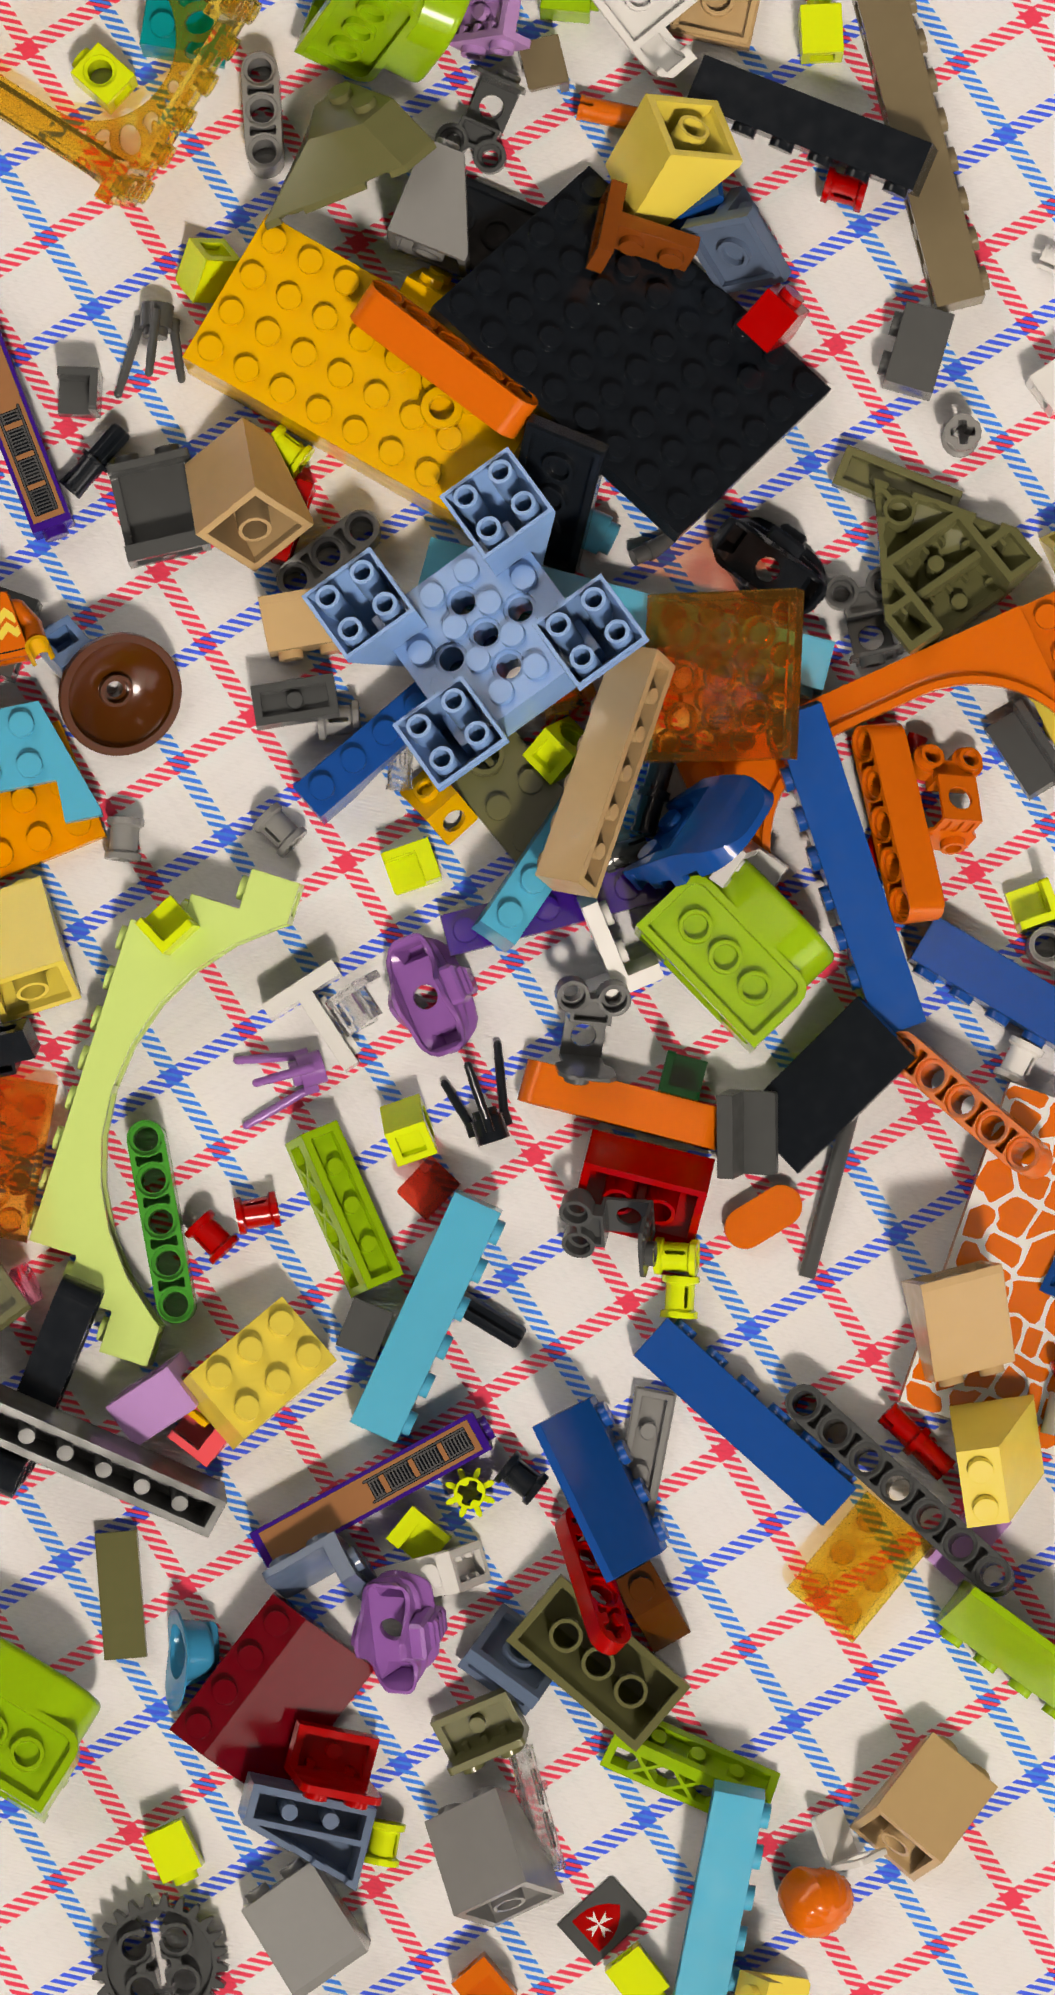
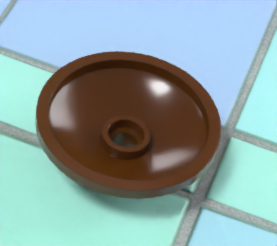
M110 633L84 645L67 664L59 685L58 701L60 713L70 733L85 747L104 755H130L152 746L170 729L180 708L182 685L174 661L156 642L135 633ZM112 681H118L117 690L113 693H107L108 684Z

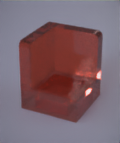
M429 1156L398 1188L397 1193L428 1221L462 1185L432 1156Z

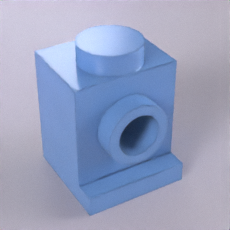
M69 615L44 628L55 658L51 660L47 652L40 653V656L60 679L71 658L91 641Z

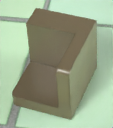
M558 34L531 40L530 49L518 51L521 69H524L530 92L560 86L561 93L569 91V77Z

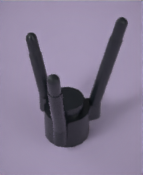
M498 1040L494 1042L493 1046L499 1113L496 1106L487 1108L477 1076L470 1062H465L464 1069L478 1108L477 1112L472 1113L474 1121L447 1080L441 1081L443 1090L465 1125L468 1137H475L478 1147L509 1137L510 1134L507 1126L513 1124L508 1110L502 1044Z

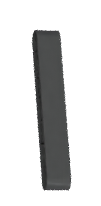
M800 1384L788 1392L785 1400L788 1414L973 1584L991 1597L1005 1596L1011 1591L1015 1583V1574L1009 1563L971 1528H967V1525L818 1389L808 1384ZM805 1396H814L817 1401L814 1412L806 1416L799 1415L796 1409L799 1400ZM835 1424H845L848 1429L845 1440L838 1444L829 1443L827 1438L829 1429ZM866 1452H875L879 1457L877 1467L870 1472L860 1471L858 1461L861 1455ZM898 1480L908 1481L910 1484L908 1496L903 1500H892L889 1495L891 1485ZM930 1508L939 1509L942 1515L939 1525L933 1529H924L920 1523L923 1512ZM963 1536L971 1538L973 1541L972 1552L963 1558L953 1556L952 1544L954 1541ZM993 1565L1003 1567L1005 1578L1001 1584L995 1587L984 1584L983 1575L988 1567Z

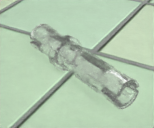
M526 1744L519 1753L509 1757L517 1786L514 1788V1793L517 1798H520L524 1813L554 1872L565 1869L567 1866L560 1849L559 1839L547 1802L545 1790L548 1789L546 1780L541 1778L533 1744Z

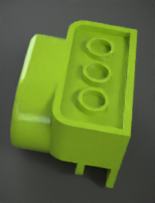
M313 0L294 52L360 82L374 80L382 69L410 82H420L450 45L471 0Z
M744 859L746 862L738 872H734L731 882L724 888L709 879L711 874L704 877L699 875L689 876L690 879L686 884L676 886L636 924L634 934L734 1038L751 1053L800 1005L805 998L806 987L833 962L834 954L827 942L805 917L747 859Z
M1 1636L0 1796L45 1823L49 1817V1809L62 1788L64 1789L69 1782L68 1779L79 1762V1743L98 1715L101 1705L97 1698L79 1684Z

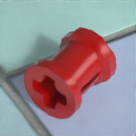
M830 166L820 202L834 201L851 206L854 212L860 213L868 182L863 184L852 180L844 174L838 173L836 167Z
M275 1191L268 1192L267 1196L243 1201L240 1197L233 1198L240 1235L247 1234L248 1229L274 1225V1227L282 1226Z
M209 1209L184 1235L188 1239L194 1238L210 1255L209 1261L215 1264L240 1239L237 1235L231 1236L214 1218L216 1213Z

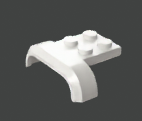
M591 0L636 59L652 75L672 79L697 59L687 45L684 46L678 42L666 27L698 0Z

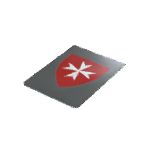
M609 1877L557 1926L595 1966L647 1918V1914L614 1877Z

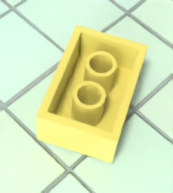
M280 1297L189 1373L183 1382L198 1400L199 1405L197 1408L234 1450L324 1374L337 1360L286 1300Z

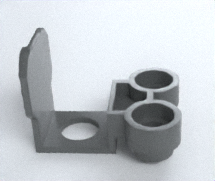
M471 65V72L479 76L481 81L466 115H462L459 124L447 123L441 126L436 133L435 141L437 137L446 139L452 134L459 136L461 139L459 151L465 153L468 148L473 150V160L478 170L484 174L493 175L499 173L506 165L507 154L498 140L501 139L519 95L525 96L526 90L519 85L521 78L506 70L498 69L497 73L494 74L479 65ZM490 95L499 97L504 105L501 116L493 120L484 118L479 110L481 101ZM488 151H494L498 154L497 163L491 166L483 162V156Z
M880 567L873 569L868 574L865 587L858 588L852 578L840 575L828 582L825 600L832 609L845 611V619L854 654L850 656L849 661L850 664L856 663V667L861 666V669L885 664V660L897 658L898 655L906 652L902 644L894 645L892 632L884 623L882 593L877 592L874 588V582L881 579ZM837 588L846 589L849 593V598L844 602L837 601L833 596L834 590ZM868 626H875L883 633L884 640L882 645L874 650L864 648L859 641L860 632Z
M575 975L565 976L557 982L554 990L558 1005L566 1011L559 1052L561 1061L555 1064L558 1076L563 1077L565 1082L573 1085H587L589 1081L614 1082L617 1080L614 1068L605 1065L601 1058L606 1026H611L612 1016H620L629 1009L631 1005L630 992L622 981L610 979L601 983L596 993H590L586 982L582 978ZM570 985L578 987L575 995H564L566 987ZM611 989L619 991V996L614 1000L605 998L606 993ZM580 1024L591 1025L596 1033L594 1040L585 1046H579L571 1039L573 1029Z
M574 1188L563 1196L559 1215L568 1224L562 1239V1248L567 1254L576 1258H586L594 1252L595 1247L605 1248L609 1231L638 1233L640 1277H646L648 1267H654L657 1261V1241H653L656 1232L653 1200L604 1196L602 1204L599 1205L595 1204L591 1193L583 1188ZM621 1208H633L640 1213L641 1220L637 1223H626L618 1217L617 1212Z

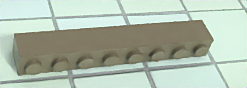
M852 0L884 125L931 142L938 150L919 198L907 193L904 199L931 306L934 309L951 312L982 304L985 298V291L990 290L989 278L985 266L978 267L974 251L980 249L975 227L967 226L964 211L969 210V202L964 186L957 187L954 172L959 171L957 155L953 146L947 148L943 132L948 131L947 117L943 107H936L933 93L938 92V84L933 67L926 69L923 53L928 52L923 28L916 29L912 15L917 13L916 0Z

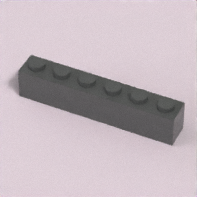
M0 1384V1447L207 1538L209 1537L227 1504L224 1482Z

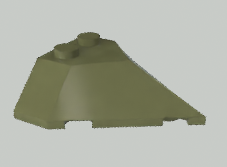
M348 81L337 84L328 91L326 97L314 106L303 141L264 224L267 230L283 224L282 219L287 215L297 214L303 210L305 214H308L367 189V182L385 173H389L392 179L405 174L437 147L430 136L393 98Z
M874 478L884 623L909 654L916 653L951 637L994 607L1011 593L1043 560L1017 527L1003 522L1001 525L976 517L977 513L914 491L913 494L898 490L890 487V483Z

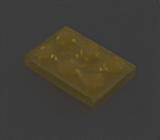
M866 1490L788 1585L787 1589L853 1643L932 1545Z

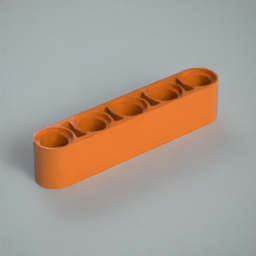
M373 280L350 315L351 320L361 330L500 435L511 439L516 438L539 403L534 394L529 391L532 395V398H530L521 390L520 387L523 386L511 379L477 350L383 281Z
M898 722L857 726L852 734V751L892 918L899 925L939 920L944 912V895L905 730Z
M908 1031L895 1032L907 1046L914 1044V1053L918 1056L901 1073L907 1080L1010 1169L1029 1179L1042 1178L1050 1171L1053 1164V1156L1047 1145L927 1042ZM944 1070L945 1075L942 1084L932 1088L931 1082L934 1074ZM973 1095L975 1102L972 1110L962 1114L961 1107L963 1101ZM1004 1121L1005 1130L1003 1135L999 1139L992 1140L991 1133L993 1127L997 1123ZM1034 1147L1035 1158L1033 1162L1023 1167L1021 1161L1024 1152Z
M527 1059L517 1098L519 1101L716 1151L717 1107L619 1081L611 1083L589 1081L587 1085H573L565 1082L563 1077L558 1076L555 1065Z

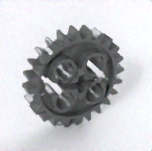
M164 1892L159 1904H154L153 1898L149 1893L145 1895L144 1907L141 1908L133 1899L129 1900L128 1909L130 1914L126 1915L123 1911L116 1909L113 1915L118 1923L117 1926L108 1922L102 1925V1929L109 1935V1938H96L94 1944L104 1950V1952L91 1957V1962L102 1965V1969L92 1975V1980H104L106 1984L98 1991L97 1995H136L132 1989V1983L138 1978L149 1979L155 1989L160 1988L162 1984L160 1970L157 1966L151 1967L150 1962L156 1956L153 1939L147 1942L146 1953L140 1957L129 1955L124 1947V1941L129 1936L143 1938L147 1933L148 1928L142 1925L137 1920V1917L144 1921L153 1922L156 1917H160L162 1912L166 1913L162 1920L163 1924L160 1927V1931L163 1934L172 1927H179L188 1936V1944L182 1948L170 1946L166 1937H162L159 1941L162 1959H170L171 1962L167 1965L164 1972L167 1987L172 1986L174 1983V1974L177 1971L187 1969L195 1975L196 1986L190 1990L177 1988L174 1995H216L211 1990L212 1987L224 1988L226 1985V1981L216 1975L219 1972L228 1971L230 1965L218 1961V1957L224 1955L229 1950L228 1946H216L215 1941L223 1934L222 1929L209 1931L207 1927L214 1917L209 1915L200 1920L197 1917L201 1906L199 1903L194 1905L189 1911L184 1909L185 1896H181L175 1905H170L168 1893Z

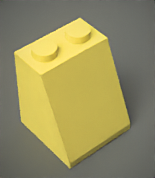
M646 93L605 165L611 180L615 179L628 184L623 205L624 212L668 226L737 170L743 160L717 100Z
M41 876L32 879L23 878L15 881L10 886L1 888V1022L6 1023L82 998L50 895Z
M1034 1395L949 1406L967 1528L1010 1523L1044 1474Z

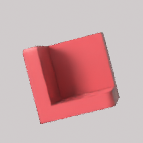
M188 1414L167 1435L171 1441L205 1467L211 1465L227 1444L210 1422L206 1427H202Z

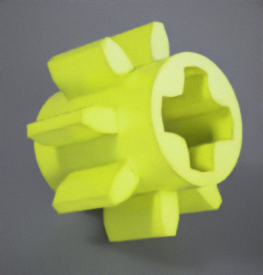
M479 1467L474 1471L473 1476H466L464 1470L459 1468L458 1475L460 1480L456 1484L451 1481L445 1483V1486L454 1490V1496L445 1503L446 1505H452L457 1502L461 1506L459 1511V1517L461 1518L466 1514L467 1509H474L476 1515L481 1517L482 1509L480 1505L482 1502H495L493 1497L486 1495V1488L491 1487L495 1482L494 1480H488L483 1483L479 1479L481 1468ZM470 1481H475L478 1483L476 1490L482 1493V1497L480 1500L473 1498L470 1504H466L463 1502L464 1495L458 1492V1488L460 1485L467 1486Z

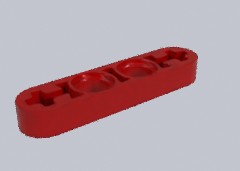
M569 1507L556 1521L555 1531L586 1632L596 1650L609 1656L615 1655L629 1642L632 1636L631 1627L616 1580L614 1579L606 1583L578 1522ZM580 1555H583L590 1559V1561L594 1564L595 1569H592L585 1565V1563L581 1560ZM591 1590L599 1593L605 1599L606 1605L598 1602L592 1596Z

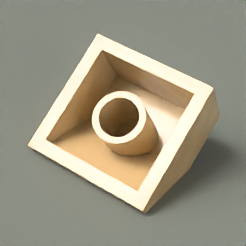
M312 588L258 597L268 652L271 658L279 657V662H291L303 659V652L320 650V655L341 653L301 597Z

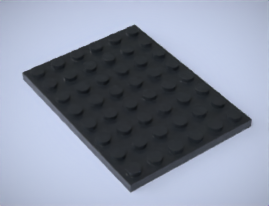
M588 166L432 306L428 314L477 350L511 379L523 386L520 388L526 395L532 398L529 391L534 394L539 402L533 411L535 414L609 444L610 447L602 476L671 540L676 542L828 395L831 388L784 345L769 353H766L737 326V323L744 317L747 311L728 293L715 286L709 276L693 261H691L684 272L678 269L665 268L657 262L638 256H628L620 250L614 249V253L602 273L585 269L599 201L609 185L595 170Z

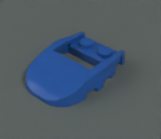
M732 774L703 778L666 804L665 807L669 811L660 819L658 823L660 829L653 840L645 844L639 851L638 858L640 860L625 867L622 873L637 890H642L648 882L654 889L664 888L669 880L675 886L686 884L690 879L688 874L695 871L701 877L716 872L731 862L751 841L773 805V793L754 778L746 775Z

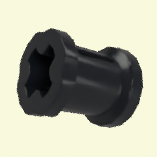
M516 1450L493 1480L498 1484L501 1482L505 1483L522 1497V1502L525 1505H528L549 1479V1476L545 1473H538L521 1459L522 1454Z

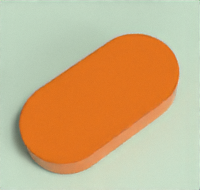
M776 1185L769 1188L728 1215L724 1224L726 1238L733 1246L740 1249H750L759 1245L793 1224L799 1218L802 1212L801 1197L796 1190L786 1185Z

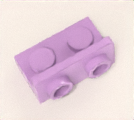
M471 0L450 46L460 50L461 56L464 58L478 61L484 60L487 55L512 56L514 51L530 49L531 39L516 33L521 0Z

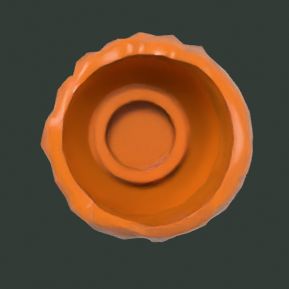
M797 1866L785 1875L778 1888V1902L789 1926L800 1935L808 1938L827 1937L831 1932H836L842 1924L846 1923V1919L853 1908L854 1894L849 1881L840 1873L824 1867L808 1868Z

